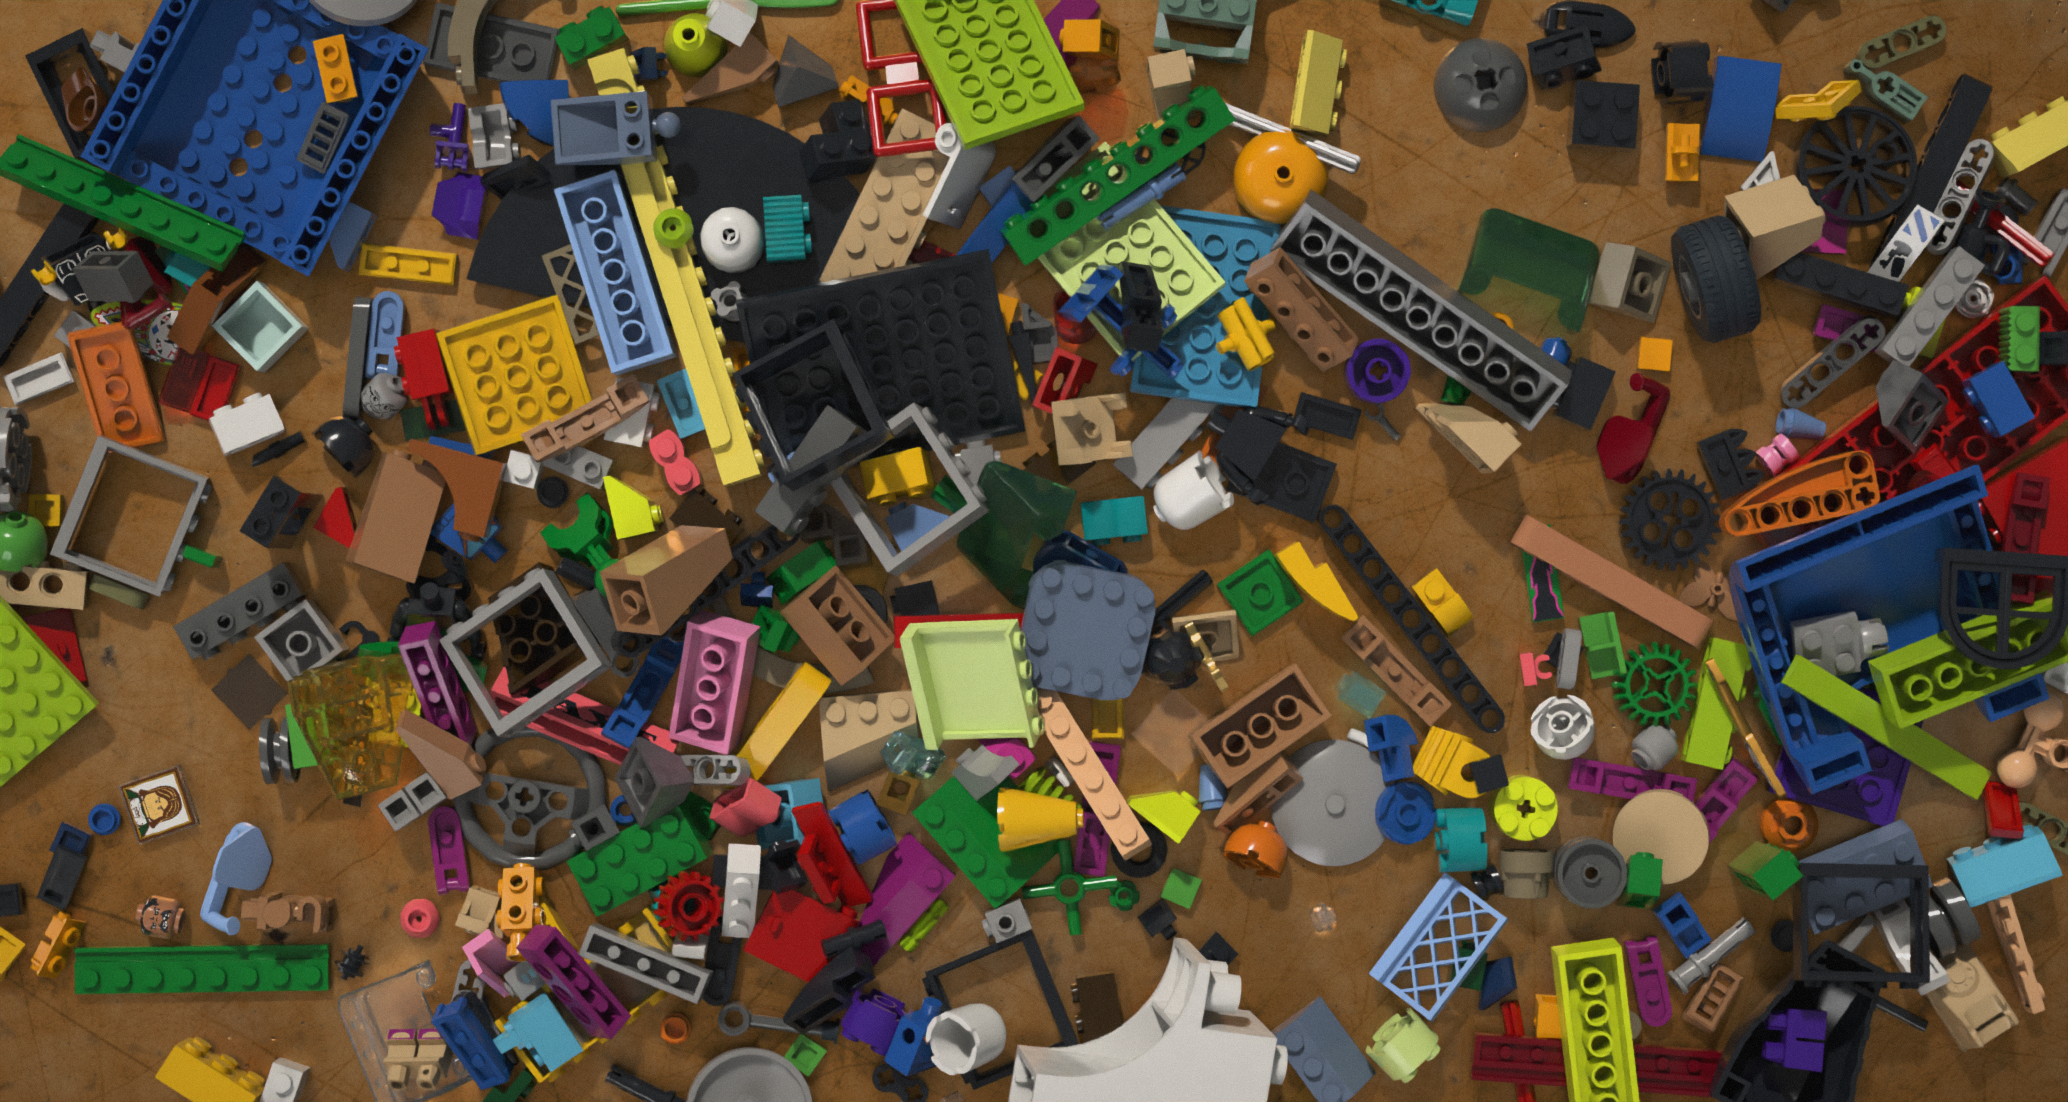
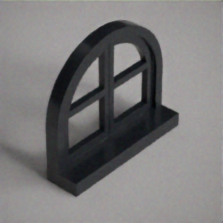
M1957 548L1935 549L1934 562L1939 563V619L1946 637L1960 654L1984 667L2016 669L2041 660L2056 647L2068 625V556ZM1958 570L1999 573L1997 609L1956 607ZM2012 574L2052 576L2051 613L2010 610ZM1957 613L1997 616L1995 652L1978 645L1967 635ZM2010 617L2049 619L2046 629L2033 644L2020 651L2008 653Z

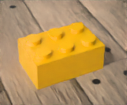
M189 1037L176 1044L155 1076L156 1079L192 1102H260L265 1084H263L265 1082L264 1078L255 1072L248 1071L246 1073L237 1067L238 1062L226 1054H221V1056L210 1050L212 1046L199 1037L194 1039Z

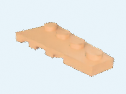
M2011 894L1986 902L2024 1010L2031 1014L2044 1011L2043 1001L2046 1000V996L2041 984L2036 980L2034 974L2035 966L2028 953Z

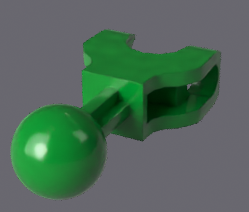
M586 492L576 501L580 512L578 519L572 526L566 529H558L551 522L540 533L548 546L557 551L561 558L567 557L575 562H583L589 568L593 565L596 569L594 577L595 586L598 592L607 598L600 571L621 559H612L607 553L613 548L609 541L613 527L612 518Z

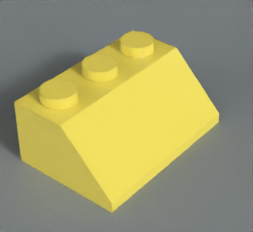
M1307 30L1302 40L1289 129L1304 135L1323 138L1328 136L1329 130L1335 131L1338 112L1332 111L1334 99H1340L1342 81L1337 80L1338 69L1345 67L1347 49H1342V39L1314 30Z
M2063 96L2046 104L2045 106L2048 111L2037 116L2034 111L2019 119V127L2010 131L2006 126L1990 135L1992 139L1990 144L1993 146L1995 157L1993 164L2001 179L2018 173L2068 146V100L2065 101Z

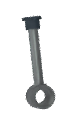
M732 1000L724 1004L718 1016L720 1029L729 1036L741 1035L746 1030H749V1027L799 1033L785 1024L783 1018L751 1014L752 1011H750L749 1007L738 1000ZM729 1011H739L743 1016V1022L738 1026L730 1025L726 1021V1014ZM837 1019V1022L824 1021V1023L819 1024L805 1034L822 1036L821 1039L834 1041V1044L837 1045L840 1019Z

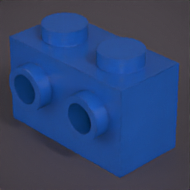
M2004 361L1994 363L1962 381L1965 387L1963 389L1965 399L1972 407L1975 405L1981 416L1978 420L1986 434L1991 433L1993 438L2001 437L2035 418Z

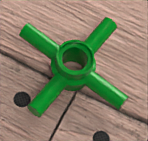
M1070 839L1059 840L1058 849L1061 873L1056 876L1053 883L1022 887L1023 900L1055 896L1061 903L1066 904L1070 936L1082 934L1078 902L1084 898L1088 891L1118 888L1117 876L1085 879L1080 873L1073 870ZM1067 879H1072L1077 882L1079 891L1075 895H1066L1061 890V883Z

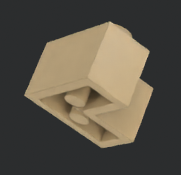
M1185 49L1147 57L1145 67L1157 121L1163 117L1161 113L1166 108L1175 103L1179 106L1189 99L1187 95L1192 91L1190 83L1194 79L1196 71L1193 57H1186ZM1199 110L1191 111L1187 121L1195 120L1197 117L1196 111Z

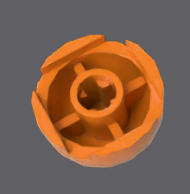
M1259 821L1258 825L1245 824L1236 829L1225 844L1223 857L1240 869L1245 870L1247 866L1257 870L1255 874L1257 876L1279 879L1286 866L1288 851L1283 838L1276 833L1277 828L1268 822Z

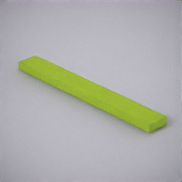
M1795 655L1781 681L1785 686L1972 799L1978 800L1992 774L1991 771L1914 724L1898 729L1885 718L1881 704L1803 656Z

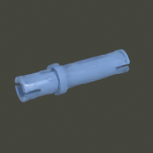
M1174 162L1173 165L1098 215V221H1103L1111 215L1109 219L1101 223L1105 231H1108L1109 228L1155 198L1157 200L1164 197V192L1185 181L1187 178L1184 172H1179L1171 178L1173 174L1181 170L1180 166Z

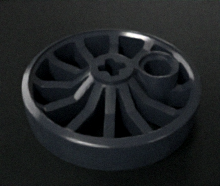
M1849 106L1841 109L1835 118L1825 121L1817 120L1808 128L1796 148L1793 172L1802 186L1804 185L1808 188L1810 197L1815 204L1821 206L1826 221L1844 227H1867L1880 223L1892 216L1907 200L1916 180L1917 156L1908 133L1891 116L1869 107ZM1852 118L1867 120L1858 147ZM1838 119L1842 121L1846 145L1827 123ZM1875 124L1880 125L1890 133L1884 139L1876 141L1866 152ZM1815 132L1820 133L1834 148L1835 152L1811 144L1810 140ZM1893 140H1896L1898 142L1903 154H1900L1899 148ZM1877 149L1886 150L1890 155V160L1885 161L1876 156ZM1806 154L1826 160L1832 165L1806 169ZM1851 164L1852 167L1858 166L1860 170H1850L1849 165ZM1895 164H1906V178L1887 172V170ZM1826 175L1837 176L1818 193L1814 192L1808 178ZM1876 180L1899 187L1902 192L1898 199L1894 201ZM1843 183V192L1835 210L1821 199ZM1866 188L1881 202L1885 208L1884 210L1871 213ZM1852 189L1857 194L1861 215H1851L1844 212Z

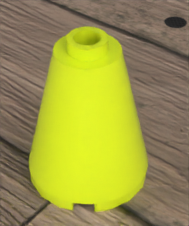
M692 13L684 15L675 20L666 32L664 51L667 60L674 69L683 75L692 77L706 75L726 56L727 39L707 29L709 18L704 14Z

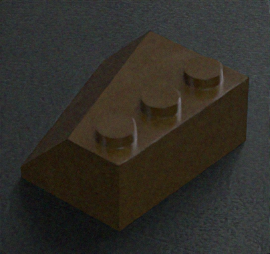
M538 562L491 595L488 600L489 605L499 599L498 594L510 586H518L525 581L524 576L536 568L553 571L570 598L571 596L554 568ZM543 586L493 620L496 635L500 639L503 653L501 658L503 667H506L510 695L549 681L585 656Z

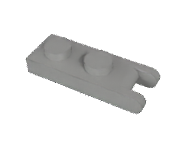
M2065 188L2058 190L2033 236L2054 253L2053 259L2044 268L2042 273L2047 278L2053 273L2068 245V190ZM2024 255L2023 265L2027 266L2031 259Z

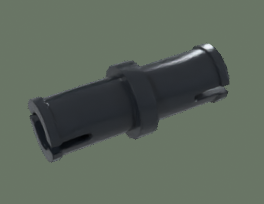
M878 919L858 928L848 927L846 932L822 939L820 943L823 953L828 960L839 955L851 945L861 950V946L886 939L887 935L882 920Z

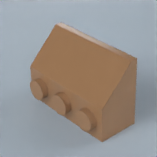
M837 565L810 585L780 612L841 686L862 672L894 642V634Z

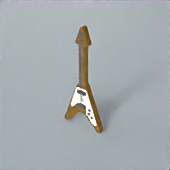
M1713 658L1705 661L1716 689L1741 738L1745 742V747L1751 756L1764 789L1767 791L1769 786H1771L1778 798L1782 799L1787 794L1755 740L1753 732L1729 684L1726 682Z

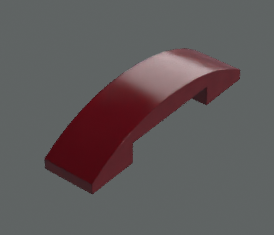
M2019 472L2016 474L2005 520L2002 552L2037 554L2042 511L2046 510L2050 478ZM2012 574L2011 601L2032 605L2037 575Z

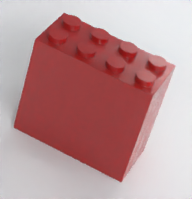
M2061 436L1985 481L1988 496L1979 499L1978 504L1990 543L1995 551H2001L2010 496L2016 474L2019 472L2050 478L2046 510L2042 511L2037 554L2068 556V436ZM2037 576L2035 594L2044 590L2052 594L2053 577Z

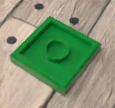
M1270 549L1216 584L1233 610H1236L1237 616L1251 636H1254L1304 602Z

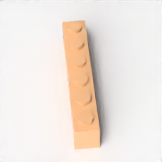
M1035 686L1034 688L1038 691L1037 708L1039 716H1042L1044 719L1045 734L1123 859L1126 861L1152 845L1147 834L1057 691Z

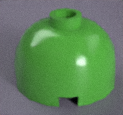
M23 511L1 513L0 570L19 572L22 571L23 566L32 564V568L39 566L46 559L48 552L47 534L42 523L35 516Z

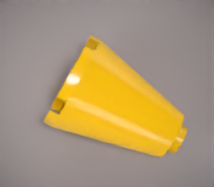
M1007 787L999 788L997 820L1000 832H1002V834L998 835L1000 852L1078 834V828H1084V809H1078L1077 802Z

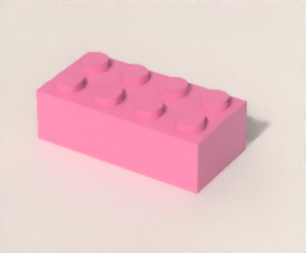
M705 610L700 611L687 622L668 738L728 755L741 743L760 626Z

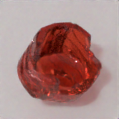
M1062 288L1053 298V323L1055 330H1057V335L1062 340L1071 344H1083L1091 341L1097 329L1087 317L1082 322L1068 321L1058 312L1070 299Z

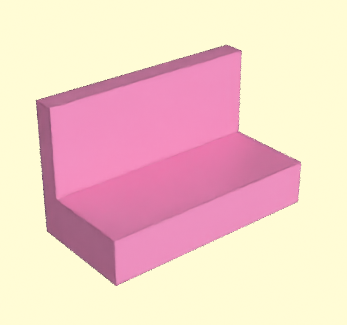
M487 929L462 948L477 976L506 998L510 994L505 988L500 975L518 962L506 959L507 944L491 930Z

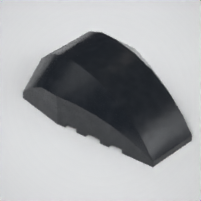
M1827 939L1808 955V971L1885 972L1884 969ZM1792 970L1731 1034L1712 1078L1709 1096L1720 1102H1853L1857 1090L1855 1087L1858 1074L1861 1073L1864 1061L1862 1057L1866 1040L1868 1041L1871 1031V1019L1873 1011L1876 1010L1881 988H1867V982H1855V988H1836V981H1823V987H1804V981L1793 980ZM1782 1007L1814 1008L1827 1011L1825 1040L1801 1039L1824 1043L1822 1072L1787 1068L1778 1065L1777 1062L1762 1058L1763 1041L1779 1042L1780 1030L1765 1029L1764 1020L1770 1015L1771 1011L1781 1010Z

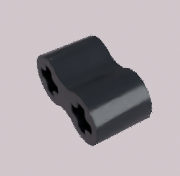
M884 1060L875 1066L872 1082L879 1091L896 1093L903 1102L927 1101L929 1084L924 1077L920 1075L907 1077ZM887 1069L892 1070V1077L895 1080L889 1079L886 1083L882 1082V1075L879 1072L885 1073ZM915 1084L920 1085V1093L923 1095L916 1094L914 1098L910 1097V1090L907 1087L913 1088Z

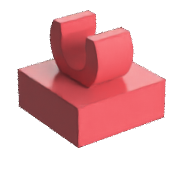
M1533 652L1520 653L1524 686L1537 685L1536 676L1541 679L1552 677V672L1543 673L1538 669V664L1541 661L1550 660L1549 655L1541 654L1534 660Z

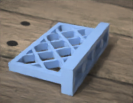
M1445 872L1369 974L1433 1022L1509 919ZM1462 892L1469 897L1471 911L1454 914L1453 902ZM1475 903H1477L1483 909L1476 910ZM1491 914L1498 919L1490 931L1479 932L1477 915ZM1471 917L1473 933L1457 936L1455 919ZM1450 920L1452 937L1435 939L1434 927L1439 921ZM1429 935L1430 940L1424 941ZM1480 937H1485L1480 943ZM1474 939L1475 951L1473 954L1460 958L1458 941ZM1452 942L1454 959L1438 961L1436 944ZM1430 945L1432 962L1416 965L1415 952L1419 947ZM1466 962L1464 966L1461 968L1460 963ZM1455 964L1456 976L1452 982L1440 983L1439 966ZM1433 967L1435 984L1419 987L1417 970ZM1411 971L1413 988L1399 989L1393 984L1400 972ZM1446 988V990L1442 994L1441 989ZM1436 990L1437 1002L1430 1011L1421 1006L1419 992ZM1414 993L1415 1000H1413L1407 994Z

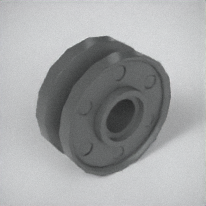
M284 717L281 722L280 732L274 718L262 719L260 724L259 758L263 779L267 785L278 783L281 769L287 783H296L300 778L301 768L294 769L287 717Z

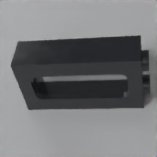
M81 28L25 55L74 158L82 162L86 161L89 164L91 162L80 157L89 141V137L86 132L73 130L67 121L61 92L63 84L55 66L58 62L76 53H81L96 84L104 90L109 101L117 87L105 62L100 60V52L90 47L93 40L91 33Z
M273 476L239 531L266 548L291 549L322 499L323 494L297 478ZM295 513L300 515L298 520H295L293 517Z

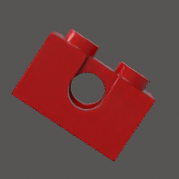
M1056 347L1032 406L1053 414L1051 402L1078 398L1083 384H1090L1098 364ZM1059 373H1063V383L1055 391L1053 389L1054 380Z

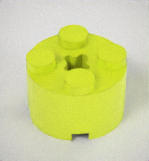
M1514 775L1508 778L1509 786L1492 791L1488 803L1489 814L1495 826L1505 835L1521 841L1535 840L1545 836L1554 825L1558 812L1557 800L1553 790L1544 782L1526 775ZM1525 800V804L1529 805V810L1524 811L1522 815L1517 810V805H1522Z

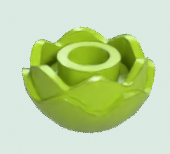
M676 208L662 211L656 217L653 224L656 240L662 246L673 249L683 247L692 238L694 233L690 216L685 211ZM672 225L676 226V229L674 231L670 230V227Z

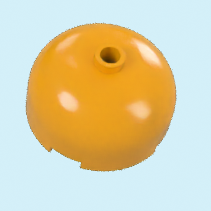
M1282 129L1287 132L1261 133L1243 147L1233 169V188L1240 205L1254 218L1284 226L1310 190L1324 198L1328 187L1329 172L1327 164L1319 161L1316 152L1307 147L1297 136L1306 139L1297 132ZM1283 167L1289 173V177L1285 179L1280 178L1277 174L1278 169Z

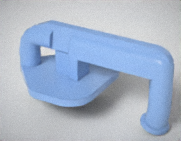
M240 822L231 829L218 852L213 867V875L201 907V919L230 936L236 935L240 931V921L236 917L226 918L220 914L228 888L233 887L249 891L258 889L264 883L272 862L271 854L258 827L248 822Z

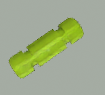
M937 897L930 904V908L925 910L909 928L910 932H906L900 939V946L907 952L911 953L919 945L918 941L925 938L938 922L937 918L939 916L942 917L948 910V904L941 898Z

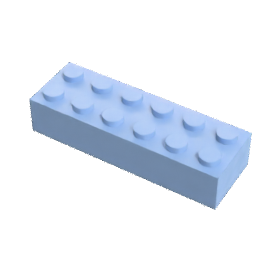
M616 170L554 189L611 373L618 376L677 357L621 175Z

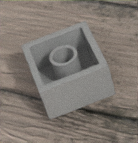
M314 599L303 600L254 637L291 688L302 686L351 650Z

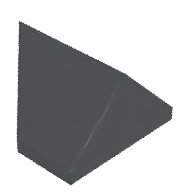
M788 35L772 85L778 107L839 88L833 67Z

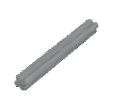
M1225 103L1236 119L1229 124L1233 127L1256 136L1264 132H1287L1282 129L1294 131ZM1297 132L1306 138L1297 136L1307 147L1316 152L1319 161L1350 174H1355L1361 164L1359 156Z

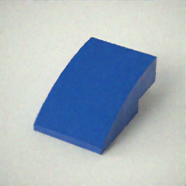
M1719 55L1714 58L1712 69L1714 87L1712 93H1707L1699 155L1753 162L1763 161L1775 110L1782 64Z

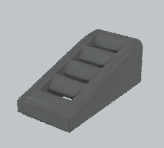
M322 101L296 160L326 175L354 118ZM327 115L340 121L338 127L325 121ZM321 127L335 133L333 139L319 133ZM317 138L329 144L328 150L313 144L315 139ZM309 150L324 156L323 162L308 156Z

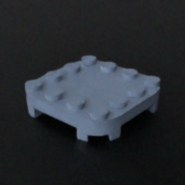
M1053 560L1052 563L1044 565L1035 574H1032L1028 583L1030 588L1020 630L1026 636V657L1032 664V685L1042 689L1099 700H1117L1129 697L1141 676L1155 617L1156 602L1153 591L1139 577L1128 572L1124 574L1069 563L1066 560Z

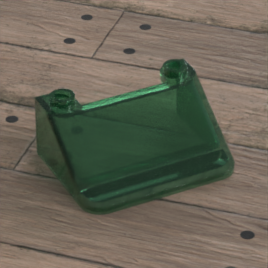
M1491 208L1483 212L1479 217L1455 290L1461 294H1481L1488 288L1492 276L1559 298L1561 302L1557 311L1558 320L1562 326L1567 328L1566 333L1574 335L1580 332L1585 318L1599 262V249L1590 240L1501 209Z
M991 461L984 465L977 483L985 492L984 495L987 500L984 502L990 511L959 533L957 547L1010 604L1025 610L1030 588L1028 583L1034 572L1021 566L1032 537L1035 533L1040 539L1050 540L1062 533L1077 491L1008 464Z

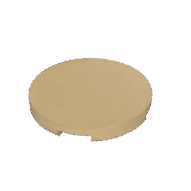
M1653 789L1639 793L1620 810L1613 827V846L1623 856L1625 864L1631 855H1635L1636 852L1652 853L1654 858L1663 859L1661 884H1672L1688 878L1701 866L1709 848L1710 832L1703 812L1693 802L1682 796L1683 794L1667 789Z

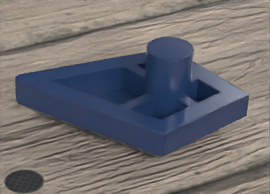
M1504 957L1486 962L1479 995V1010L1488 1009L1517 989L1512 957Z

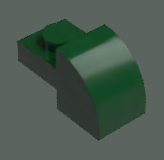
M526 1067L509 1089H506L501 1084L496 1085L482 1102H523L519 1099V1096L525 1099L537 1085L532 1081L534 1075Z

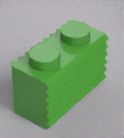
M2010 306L2002 308L1999 311L2001 316L1998 318L2001 321L1998 324L2001 327L1998 331L2001 334L1998 337L2001 340L1998 343L2001 347L1998 349L2001 353L1998 356L2001 359L1999 362L2004 361L2010 373L2039 371L2040 306Z

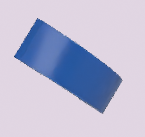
M665 636L651 647L644 663L621 702L610 716L601 735L630 749L635 737L639 735L681 663L684 641L674 642Z

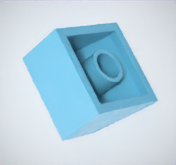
M820 778L763 785L782 797L779 806L781 812L773 823H768L758 828L756 831L758 845H761V849H768L770 845L779 840L789 842L798 839L801 845L805 835L796 821L792 809L793 807L815 802L823 803Z

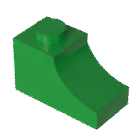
M760 603L751 623L761 627L758 643L764 649L774 653L776 650L790 653L792 646L798 643L800 636L782 616L781 611Z
M1636 852L1635 855H1631L1626 861L1627 883L1618 897L1617 906L1649 910L1660 897L1663 859L1654 858V854L1648 852Z

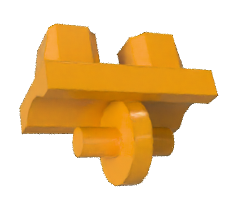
M1666 124L1665 181H1698L1700 124Z

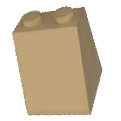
M1795 175L1724 196L1723 217L1729 218L1737 227L1748 251L1756 280L1821 239L1822 227L1825 223L1824 211L1821 206L1815 204L1810 197L1808 188L1804 185L1802 186Z

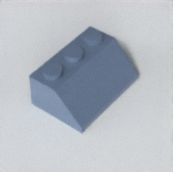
M1320 996L1271 1031L1277 1038L1276 1045L1286 1046L1289 1063L1318 1102H1346L1376 1074L1370 1063Z

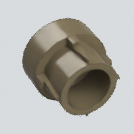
M1547 849L1499 850V871L1501 872V880L1504 882V896L1523 899L1546 898L1551 872H1554V851Z

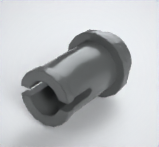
M2006 177L1997 186L1995 191L2003 196L2021 215L2026 216L2027 213L2033 210L2038 200L2034 199L2017 185V179Z

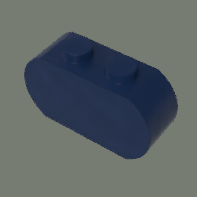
M1067 530L1057 531L1049 535L1033 561L1034 574L1044 565L1052 563L1053 560H1066L1069 563L1124 574L1128 572L1124 562Z

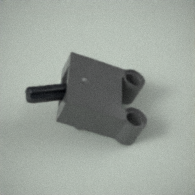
M563 557L557 566L556 573L585 587V589L570 599L606 652L607 659L612 665L611 670L619 677L632 676L639 667L637 656L631 657L630 663L624 668L615 666V660L619 654L613 650L611 638L617 629L608 599L602 596L595 586L594 577L596 572L567 557ZM688 621L684 623L682 630L677 633L671 632L667 637L674 642L684 641ZM632 634L625 635L621 641L622 648L625 651L631 650L625 644L634 639Z

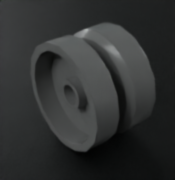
M1579 836L1568 840L1557 850L1554 856V872H1551V876L1556 889L1565 899L1583 908L1598 909L1610 905L1621 895L1627 883V867L1623 856L1613 845L1594 836ZM1594 867L1595 870L1591 871L1593 876L1591 878L1586 877V869Z
M1945 876L1933 882V887L1930 888L1931 897L1929 896V946L1938 958L1944 959L1956 952V940L1967 946L1980 939L1982 934L1971 908L1955 884ZM1910 896L1905 898V903L1909 908Z

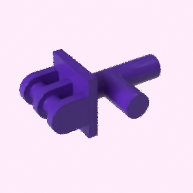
M453 104L451 125L433 123L430 125V136L449 138L448 142L436 141L435 169H441V166H446L449 170H454L457 167L462 168V171H468L472 153L468 144L461 143L466 105Z

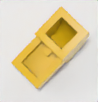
M1437 568L1411 586V589L1447 637H1450L1474 618L1462 598L1453 590Z

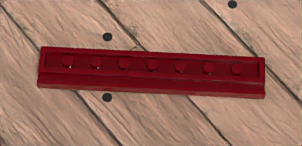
M1474 1032L1471 1080L1567 1087L1562 1039ZM1633 1044L1638 1092L1711 1097L1709 1092L1712 1078L1723 1050Z

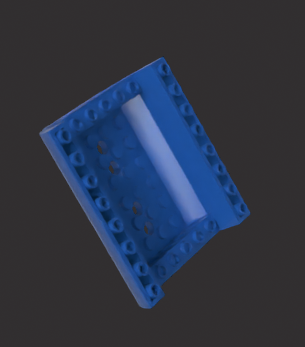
M163 0L80 157L135 185L244 231L245 243L309 277L429 48L402 34L398 35L381 25L362 27L337 22L322 14L309 0ZM344 34L358 97L352 98L353 100L350 102L340 103V101L329 103L330 106L352 116L354 119L325 175L297 161L296 158L322 101L327 103L313 41ZM297 47H303L307 52V57L301 64H294L290 58L292 50ZM282 75H289L292 79V86L286 92H279L276 88V81ZM328 115L325 119L326 122L336 127L340 123V121ZM323 127L319 131V133L333 139L335 134ZM252 131H259L263 137L261 145L257 148H250L246 142L248 134ZM317 138L313 143L325 150H328L330 146ZM309 150L308 156L323 162L324 156ZM237 159H245L248 164L247 172L242 176H235L232 172V164Z

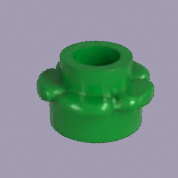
M1117 881L1118 888L1110 889L1109 902L1114 908L1118 907L1120 911H1129L1133 908L1134 904L1139 902L1140 893L1136 890V885L1132 881ZM1122 893L1127 894V897L1125 899L1121 897Z

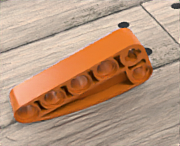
M1850 451L1825 457L1784 472L1754 488L1727 508L1719 518L1720 529L1728 536H1745L1854 514L1874 506L1880 500V492L1872 457L1864 451ZM1854 456L1858 457L1862 462V469L1858 474H1854L1849 468L1850 459ZM1867 492L1868 499L1857 501L1856 494ZM1829 494L1833 495L1837 500V507L1832 512H1829L1824 506V499ZM1798 500L1803 502L1806 507L1805 515L1802 518H1797L1792 512L1793 504ZM1765 507L1771 508L1774 512V520L1769 525L1765 524L1761 519V512ZM1734 513L1739 514L1743 519V526L1738 531H1734L1729 525V519Z

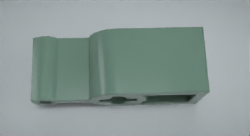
M1853 59L1843 68L1847 76H1854L1866 84L1865 94L1872 103L1903 124L1913 120L1928 96L1894 73L1883 71L1874 74L1863 66L1861 60ZM1883 81L1886 83L1884 87L1886 92L1881 94L1879 92V83Z

